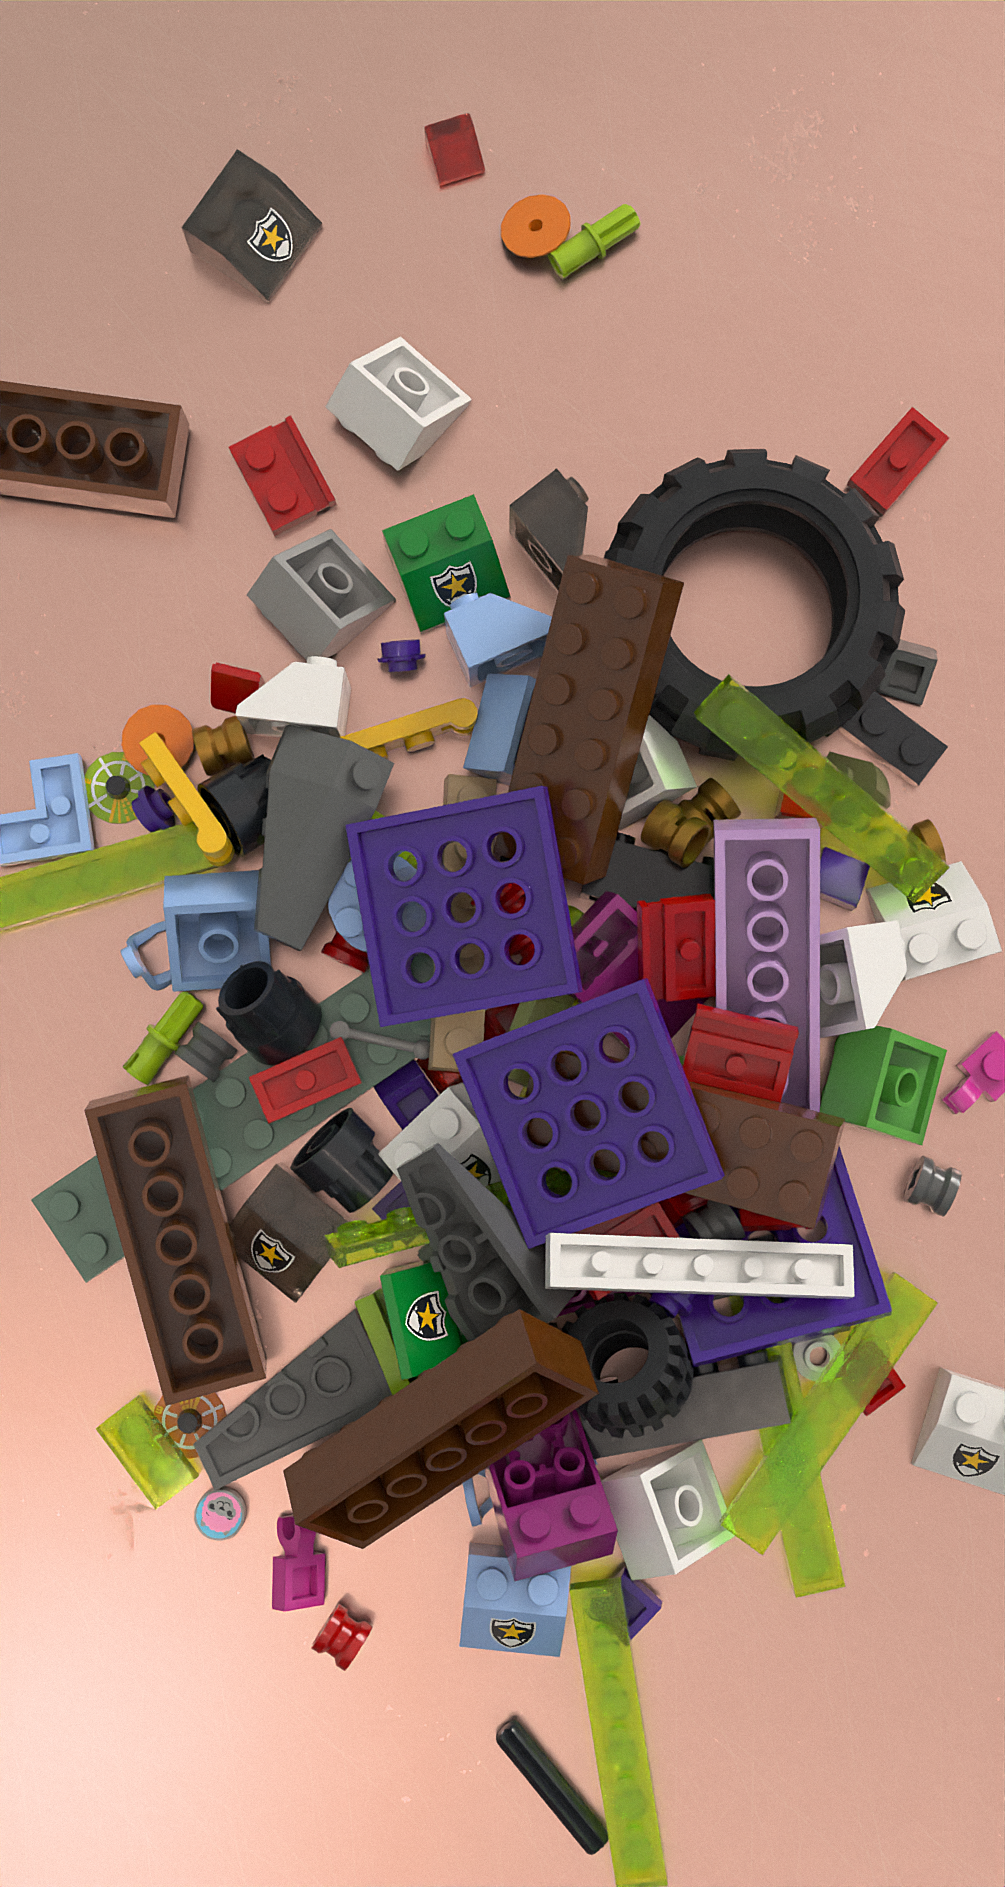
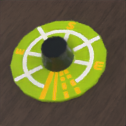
M111 752L97 758L88 767L84 776L89 810L97 818L112 824H125L138 819L132 809V801L138 797V791L144 786H150L155 790V784L151 778L135 770L125 758L124 752Z

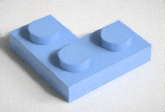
M75 753L30 760L29 765L36 809L0 814V867L94 853L95 847L82 756Z

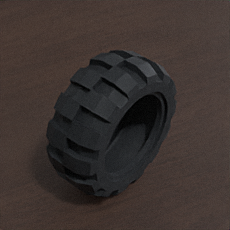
M766 449L727 450L724 460L706 464L705 460L697 457L665 473L662 484L650 494H640L618 522L617 532L609 550L605 551L604 559L663 576L669 566L683 551L706 537L727 531H755L774 536L795 547L812 563L825 584L832 611V629L826 653L808 671L782 683L767 686H743L722 681L693 664L681 652L670 635L649 715L672 737H677L699 747L698 754L731 761H735L738 756L762 755L765 760L800 752L809 743L823 736L829 737L851 719L865 704L886 676L885 669L893 652L899 647L905 609L899 604L898 587L903 582L904 577L895 544L890 541H882L874 526L880 516L855 488L851 489L847 494L843 493L826 480L830 469L798 455H795L792 464L767 460Z

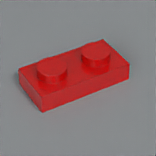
M912 407L851 476L847 485L851 489L855 488L870 505L884 515L943 448L949 437Z
M343 1037L334 1039L249 1077L268 1124L362 1084Z

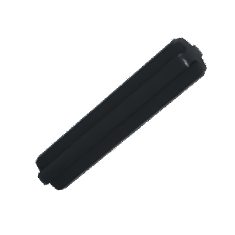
M513 1720L502 1727L496 1735V1742L584 1851L589 1855L597 1853L609 1840L607 1830L518 1721Z

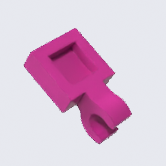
M997 1031L991 1032L956 1065L966 1077L942 1099L954 1114H957L959 1111L964 1113L977 1101L981 1094L990 1102H993L1005 1092V1039Z
M293 1515L278 1517L277 1536L284 1548L285 1555L273 1556L272 1609L287 1612L324 1605L325 1553L313 1551L316 1532L295 1525Z

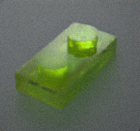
M140 1395L95 1428L155 1510L199 1476L198 1472Z

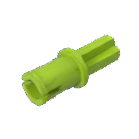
M623 204L592 225L587 222L581 225L582 231L548 254L552 267L560 278L565 279L594 258L603 259L606 257V250L639 229L641 225L639 217L631 205Z
M181 992L156 1026L152 1024L147 1026L148 1034L128 1061L125 1062L123 1068L138 1081L149 1085L166 1059L169 1058L173 1051L178 1049L180 1046L178 1041L203 1009L201 1001L189 992Z

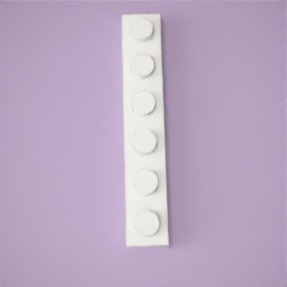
M549 1233L546 1235L545 1289L849 1299L854 1297L853 1245Z

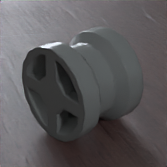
M198 1021L192 1029L193 1037L188 1044L180 1045L174 1054L206 1078L215 1082L220 1076L219 1067L225 1060L232 1059L238 1050Z
M921 1156L910 1175L904 1194V1201L912 1205L923 1203L930 1206L932 1213L944 1217L951 1208L958 1192L962 1177L961 1171L952 1167L947 1169L939 1168L935 1165L933 1159Z
M708 1200L706 1208L700 1212L690 1211L682 1217L692 1239L742 1240L745 1237V1232L730 1206Z

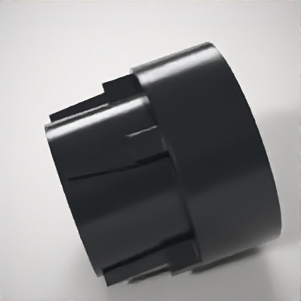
M264 754L243 765L238 762L230 768H225L199 783L197 787L198 793L225 830L234 847V853L239 857H244L264 845L265 836L262 835L263 818L267 816L269 789L265 787L267 769L271 759L265 757Z
M262 961L241 965L240 968L227 978L219 993V1007L216 1008L217 1012L226 1021V1027L234 1035L235 1039L255 1060L266 1065L280 1064L302 1052L315 1037L322 1018V1011L318 1001L298 980L286 976L279 969L275 971L268 963Z
M352 1108L341 1111L322 1126L302 1147L290 1166V1169L313 1192L316 1193L323 1190L330 1198H335L349 1213L359 1210L373 1199L393 1175L392 1170L378 1155L380 1150L373 1144L372 1140L375 1136V1131Z

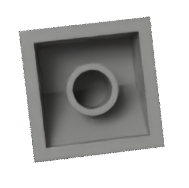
M332 529L273 556L247 593V596L261 610L262 614L273 623L294 646L295 650L306 660L307 657L311 656L328 658L341 651L396 600Z

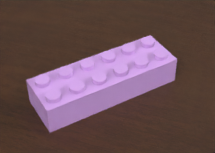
M816 818L713 820L716 940L715 1008L798 1027L799 1035L795 1042L781 1102L820 1112L819 824Z

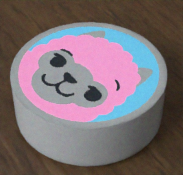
M221 1487L217 1490L213 1488L207 1491L199 1499L194 1510V1522L198 1531L204 1537L213 1541H224L232 1538L239 1532L246 1519L244 1500L235 1490L227 1487Z

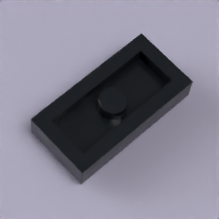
M875 691L859 711L837 729L914 788L920 785L948 748L946 744Z

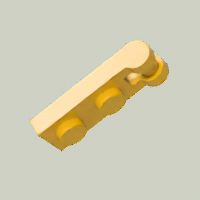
M460 698L340 738L350 740L387 759L388 751L406 746L408 752L420 750L434 744V736L453 731L460 736L472 734L474 724L478 718L477 707L471 700Z
M154 732L139 742L148 757L141 762L142 767L157 788L164 783L167 784L175 796L168 801V804L185 827L191 822L194 823L198 829L197 844L207 861L215 866L228 864L234 856V847L225 830L158 734Z

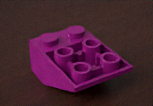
M606 890L572 926L583 992L570 995L580 1004L638 981L637 912L617 893ZM709 997L666 1002L665 999L656 1000L671 1038L695 1014L697 1003L703 1005ZM610 1032L630 1050L629 1042L623 1034Z
M573 1410L484 1469L499 1534L514 1582L613 1554L618 1529L576 1410Z

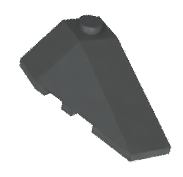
M292 725L285 726L266 774L265 788L269 789L267 816L263 818L262 835L265 836L263 866L259 869L255 931L297 951L303 949L351 858L345 825L371 820L395 763L350 740Z
M437 1143L397 1168L416 1223L425 1229L433 1253L429 1256L433 1270L434 1272H441L449 1294L445 1299L449 1314L468 1342L473 1341L491 1329L502 1317L514 1313L518 1309L545 1323L554 1320L577 1290L545 1289L546 1244L528 1249L515 1215L449 1152Z

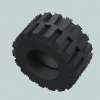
M614 1293L613 1301L607 1302L605 1297H602L599 1300L593 1299L595 1306L589 1310L584 1305L575 1311L578 1319L574 1323L567 1320L561 1330L581 1341L599 1394L576 1408L577 1413L584 1421L587 1420L593 1429L602 1433L606 1428L612 1437L623 1438L625 1430H629L632 1437L635 1438L644 1436L643 1428L651 1425L654 1431L664 1427L661 1421L663 1417L668 1414L674 1419L681 1411L677 1404L678 1399L687 1401L691 1390L686 1381L693 1380L694 1372L689 1362L691 1358L688 1347L671 1316L668 1317L664 1308L659 1304L653 1303L650 1305L646 1297L638 1294L630 1301L626 1293ZM627 1348H643L648 1350V1357L643 1368L631 1379L621 1383H605L600 1381L601 1371L605 1363L615 1353Z

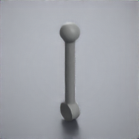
M343 1021L334 1022L330 1027V1034L333 1039L343 1037L346 1040L350 1038L413 1052L419 1059L429 1058L430 1042L427 1040H419L414 1043L349 1028V1025Z

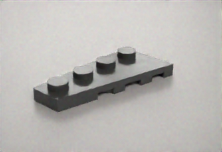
M357 1309L352 1310L193 1444L214 1490L340 1430L344 1425L358 1420L377 1407L382 1399L392 1395Z

